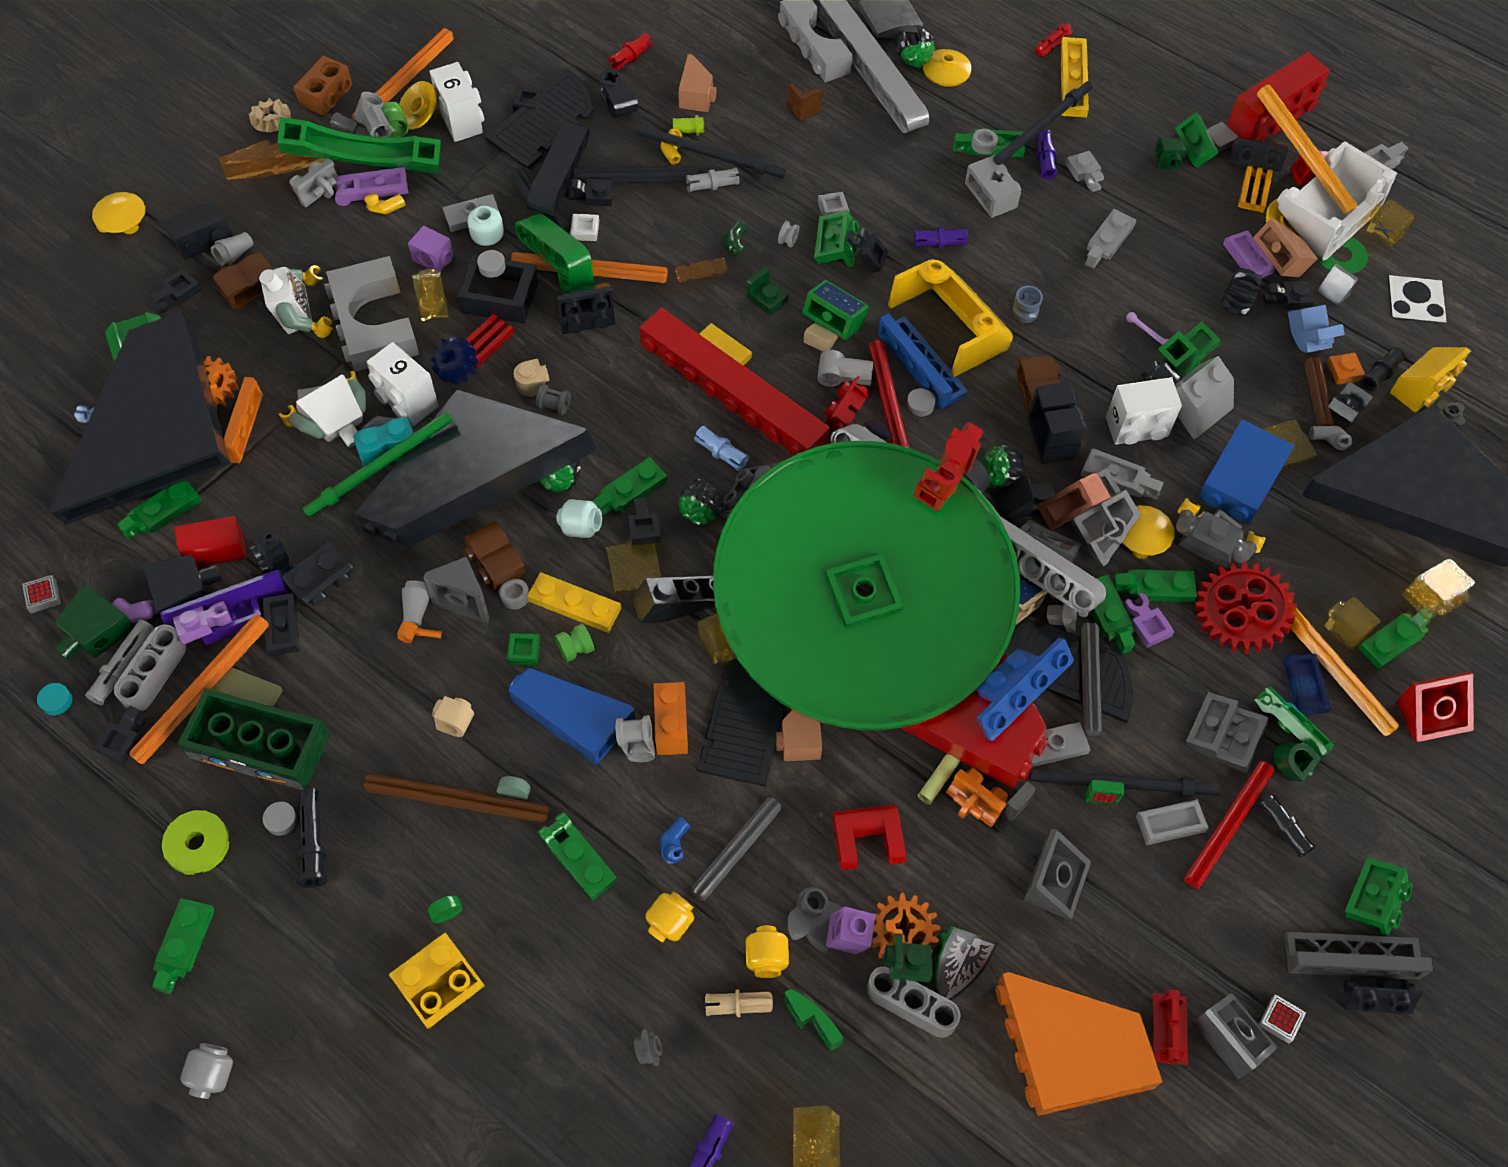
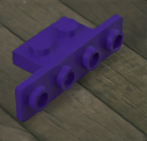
M275 570L162 611L160 615L164 624L175 628L173 617L201 606L206 611L213 604L224 601L232 622L224 626L211 627L212 633L202 637L205 645L237 634L256 614L263 618L260 605L263 604V598L285 595L288 592L279 571Z

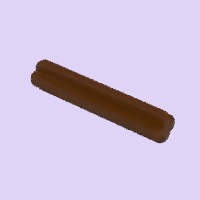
M1309 357L1304 366L1317 426H1332L1335 422L1332 409L1328 407L1330 399L1321 359L1319 357Z

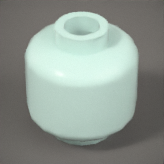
M480 206L472 210L468 215L469 233L475 243L489 246L497 243L503 237L502 218L495 208Z
M570 499L558 510L557 523L566 536L590 538L601 528L602 513L593 501Z

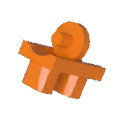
M971 768L966 772L960 769L946 791L953 798V801L962 807L958 816L964 819L970 813L978 820L981 819L988 826L992 827L1007 805L1005 801L1008 794L999 787H994L989 791L982 786L984 778L975 768Z

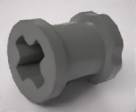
M542 384L537 392L536 408L542 409L546 407L558 411L560 415H564L570 404L571 393L566 390L560 392L549 389L548 385Z

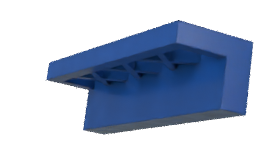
M888 313L880 318L879 337L921 388L933 393L935 404L940 410L967 396L968 390L957 377L953 378L950 375L951 370L905 316L895 321ZM901 327H903L908 332L909 336H907V334L902 330ZM950 386H953L957 392L952 394L953 389Z

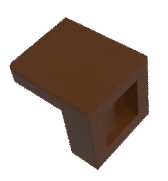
M794 83L788 85L787 106L800 121L821 112L823 91L818 87L812 91L807 89L801 92Z

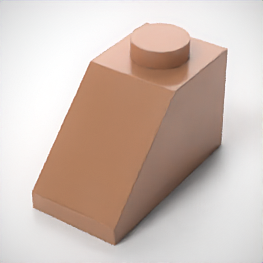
M688 54L679 86V108L708 112L710 103L716 100L717 87H713V76L693 55Z
M1270 219L1253 237L1281 276L1300 277L1318 259L1303 239L1275 219Z
M794 710L782 720V731L776 732L777 751H783V761L821 760L822 738L820 722L801 715Z

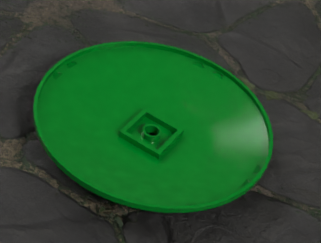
M847 441L818 446L798 453L767 471L752 484L732 510L722 530L716 549L713 575L715 607L721 629L729 647L749 676L764 691L797 713L818 722L856 730H886L918 724L943 714L973 694L996 668L1009 645L1019 612L1020 576L1016 554L1001 518L983 494L964 476H962L955 493L947 499L940 511L937 512L913 497L917 483L923 477L925 468H929L936 473L940 463L939 460L917 450L896 444L877 441ZM860 584H866L871 587L873 593L867 597L860 596L856 592V587Z

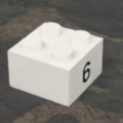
M459 62L430 70L432 86L437 92V109L454 142L483 133L481 122L484 121V116L481 108L478 106L481 103V98L477 88L471 87L472 81L468 71H463Z
M394 342L366 361L370 371L368 377L376 389L374 390L375 396L382 404L388 403L398 418H408L410 424L415 426L439 407L430 374Z
M1172 377L1117 385L1105 417L1115 445L1123 443L1134 444L1138 441L1149 439L1161 440L1169 436L1182 406Z

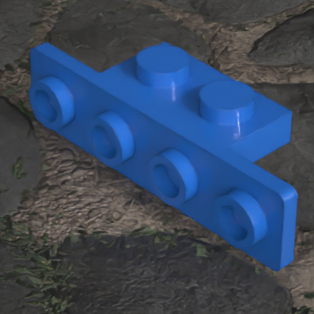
M1058 638L1040 656L1019 648L1016 649L977 688L980 697L992 702L977 717V721L987 739L993 741L1073 663L1074 658L1065 639Z

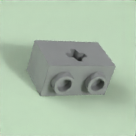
M995 155L968 165L965 184L991 218L1017 208L1021 195L1019 183L1010 176L1006 166L1003 163L1001 165L994 163L993 157Z

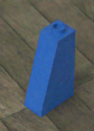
M528 668L523 675H517L510 684L509 694L513 704L595 766L617 743L616 719L623 718L624 721L636 720L634 708L626 703Z

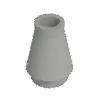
M243 232L236 236L215 241V245L211 247V252L220 265H231L246 250L253 246V241L248 233Z
M407 581L405 587L402 588L403 622L410 621L418 627L421 626L422 618L430 599L425 582Z

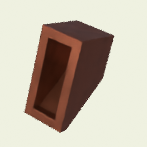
M1096 472L1071 484L1038 504L1037 507L1050 530H1053L1108 500L1111 496Z

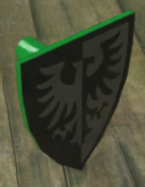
M951 926L948 934L945 932L940 933L937 937L939 939L938 944L942 946L936 968V989L938 994L952 1000L971 986L984 971L999 943L998 941Z

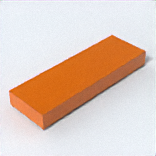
M244 377L224 436L225 447L231 463H240L242 461L263 397L260 387L252 377Z

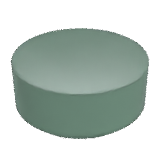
M514 776L501 778L497 788L499 796L524 801L528 799L530 785L525 780Z

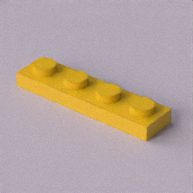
M1062 37L1061 94L1063 101L1068 92L1074 88H1079L1088 81L1087 39ZM1088 93L1083 96V100L1078 105L1067 109L1062 116L1087 118L1089 111Z

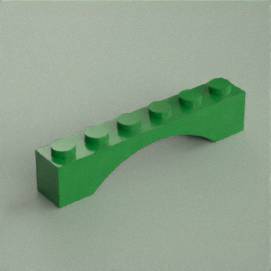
M280 117L277 142L280 153L321 159L328 158L335 161L386 168L405 167V170L438 175L441 140L417 136L398 138L362 136L329 129L305 120Z

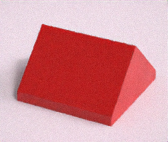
M1471 672L1412 683L1396 701L1411 736L1416 742L1474 730L1473 673Z

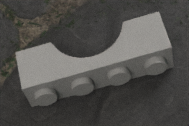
M812 0L780 1L779 22L782 27L787 29L791 40L800 47L804 58L810 61L814 72L817 75L819 74L825 83L850 74L852 54L841 39L821 37L812 30L816 27L817 6Z

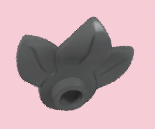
M806 888L797 897V907L788 914L787 932L791 940L795 941L805 937L814 949L825 953L829 950V947H826L830 915L842 907L839 904L828 901L827 895L821 889ZM807 901H812L815 904L816 909H812L808 905Z

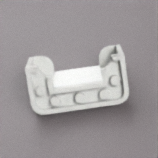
M1345 141L1336 149L1332 148L1327 153L1325 161L1357 203V207L1352 212L1346 215L1343 214L1317 177L1313 178L1300 191L1296 187L1285 189L1277 200L1279 211L1305 241L1315 256L1323 261L1329 258L1377 214L1385 202L1397 175L1395 171Z

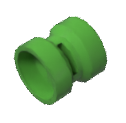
M396 102L383 104L381 110L393 130L389 138L403 137L409 130V124L404 117L402 107Z
M583 623L575 626L569 635L565 632L555 635L557 646L566 663L575 660L577 653L588 654L595 651L592 639Z

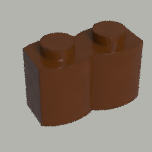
M261 253L246 256L237 265L222 268L213 276L218 291L230 307L236 310L249 305L256 298L264 297L259 278L263 271L272 270L273 268Z
M1052 355L1019 358L1016 376L1022 391L1025 409L1029 413L1036 386L1061 383L1059 380L1060 366L1058 363H1055Z
M496 521L464 537L466 546L463 547V551L470 563L475 561L480 569L477 570V573L485 586L490 584L492 589L496 591L504 582L510 579H519L526 575L521 558Z

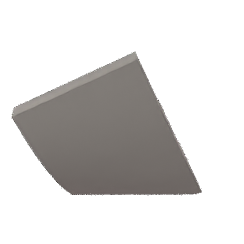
M1108 468L1099 472L1098 475L1111 498L1070 520L1072 526L1101 567L1110 561L1118 546L1141 515L1127 490L1120 491Z

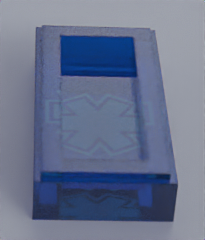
M1316 654L1286 656L1283 662L1296 708L1303 715L1328 713L1331 710V705Z

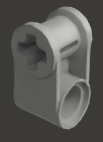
M644 715L642 719L626 721L623 718H617L615 726L617 743L623 749L627 759L633 762L652 761L655 758V727L651 723L650 716Z

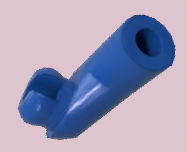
M679 817L660 837L661 855L670 864L677 863L683 858L684 853L681 850L680 839L691 828L682 817Z

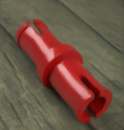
M642 33L632 42L623 44L621 50L608 58V62L614 60L610 67L619 71L629 62H635L641 53L653 46V41L647 44L651 37L647 33Z

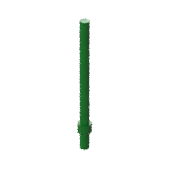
M448 411L333 488L329 486L320 492L321 496L303 507L304 512L308 517H311L325 506L329 505L331 507L340 501V496L453 422V418Z

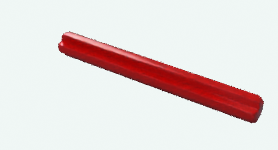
M875 340L869 343L868 350L871 361H873V371L888 432L893 434L890 441L891 444L909 448L885 347L880 340Z
M1260 761L1184 877L1186 884L1194 889H1199L1274 773L1272 765L1266 761Z

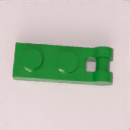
M562 812L555 817L556 821L548 827L543 826L537 831V834L593 902L617 883L618 879L575 828L568 816ZM564 831L568 838L559 844L555 837Z

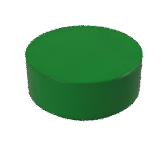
M450 895L432 903L427 911L432 923H441L457 916L463 910V907L457 896Z

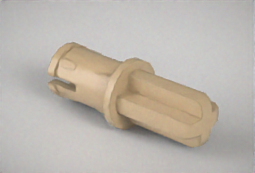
M736 989L735 993H707L705 995V1003H720L719 1006H705L706 1016L736 1014L737 1017H741L743 1013L771 1012L773 1009V997L769 991L740 993V990Z

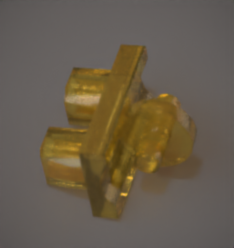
M435 269L420 270L419 275H413V283L422 321L433 317H449L440 272H436Z

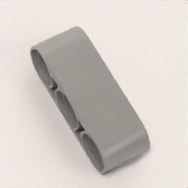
M166 624L156 627L149 634L116 682L114 694L126 709L132 706L141 711L146 710L184 656L186 645H182L174 627ZM172 641L169 645L164 646L167 642ZM155 666L152 670L147 671L150 667ZM137 691L134 696L129 697L131 693Z
M878 967L871 973L866 989L867 995L874 1003L936 1037H948L954 1032L960 1020V1010L955 1003L916 981L890 979L889 967ZM878 979H884L890 983L891 990L881 992L876 989L874 982ZM910 995L916 996L921 1002V1007L918 1009L909 1008L904 998ZM935 1013H947L951 1018V1024L948 1026L940 1025L935 1019Z

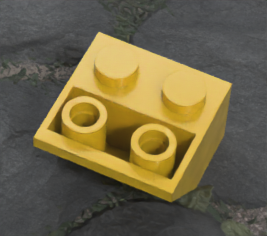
M1433 347L1398 378L1389 393L1415 413L1424 405L1429 408L1440 396L1438 393L1441 390L1445 393L1456 382L1454 376H1458L1468 363L1465 362V359L1471 350L1467 347Z
M446 932L389 974L427 1029L431 1028L484 987L480 978Z

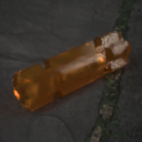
M721 257L713 259L714 262L707 260L689 264V267H686V265L678 266L675 268V276L678 282L689 281L688 278L694 280L713 276L715 272L716 275L727 272L726 261Z

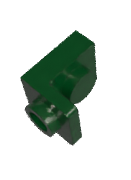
M764 267L759 272L753 273L747 281V298L769 316L788 302L789 294L770 280V270Z
M895 933L891 944H886L884 950V964L889 966L890 979L930 982L932 978L931 945L902 943V934Z

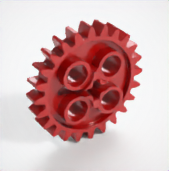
M1232 562L1228 572L1223 567H1219L1218 576L1210 573L1209 583L1203 581L1201 584L1202 591L1197 592L1196 600L1199 602H1196L1195 611L1200 612L1197 614V622H1204L1201 631H1211L1210 641H1214L1217 638L1221 639L1220 648L1231 644L1232 653L1237 650L1238 646L1243 648V652L1246 655L1248 654L1249 647H1254L1257 653L1261 652L1262 644L1272 649L1273 639L1281 643L1284 637L1283 633H1290L1291 626L1289 624H1294L1295 615L1292 613L1296 611L1297 604L1291 603L1294 600L1295 594L1291 592L1286 593L1289 583L1279 584L1281 574L1279 573L1271 577L1270 567L1266 568L1263 572L1259 571V563H1256L1253 569H1248L1247 563L1243 562L1242 568L1237 569L1236 565ZM1252 588H1256L1261 590L1263 593L1254 594L1249 590ZM1229 595L1233 599L1230 601L1222 600L1219 596ZM1266 614L1271 617V620H1261L1258 615ZM1238 621L1242 626L1233 627L1228 622Z

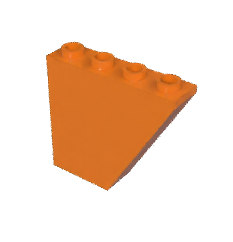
M1007 972L1002 974L998 985L995 986L996 996L1000 1006L1005 1005L1008 1018L1005 1019L1006 1030L1009 1038L1015 1039L1018 1052H1015L1016 1064L1019 1072L1025 1073L1028 1086L1025 1087L1027 1102L1030 1108L1035 1107L1037 1116L1152 1090L1162 1083L1139 1013L1014 973Z

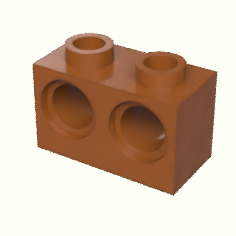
M323 55L293 88L299 106L325 116L335 106L336 102L349 91L353 84L347 65Z

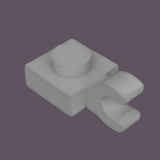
M1090 151L1067 157L1065 165L1077 182L1084 180L1091 192L1101 190L1102 187L1098 181L1104 180V176L1101 172V166Z

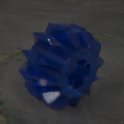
M451 336L449 341L441 339L442 346L440 348L433 347L437 354L430 357L431 362L435 363L432 369L444 382L449 381L452 384L458 385L460 379L464 382L468 381V373L476 374L472 367L479 363L478 359L474 357L477 351L466 339Z

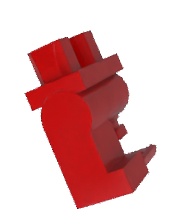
M970 422L965 425L962 431L954 428L946 443L936 473L929 468H925L923 477L916 485L913 497L939 512L947 499L955 493L963 473L967 475L972 469L981 443L978 441L982 437L983 430Z

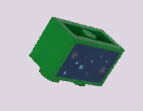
M824 280L808 292L802 314L842 339L847 340L863 327L869 305L831 282Z

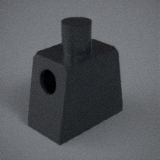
M191 555L143 565L156 611L159 615L162 611L209 595L206 586L222 581L217 564L200 569L196 560Z

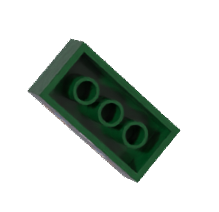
M205 688L178 745L189 759L303 790L307 789L330 734L322 720Z

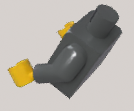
M1188 498L1184 500L1178 509L1179 517L1176 528L1179 533L1184 535L1178 546L1223 567L1227 571L1230 570L1232 562H1247L1255 552L1260 553L1266 537L1256 536L1254 532L1249 531L1244 541L1241 528L1209 512L1204 511L1199 516H1195L1201 506L1191 503Z

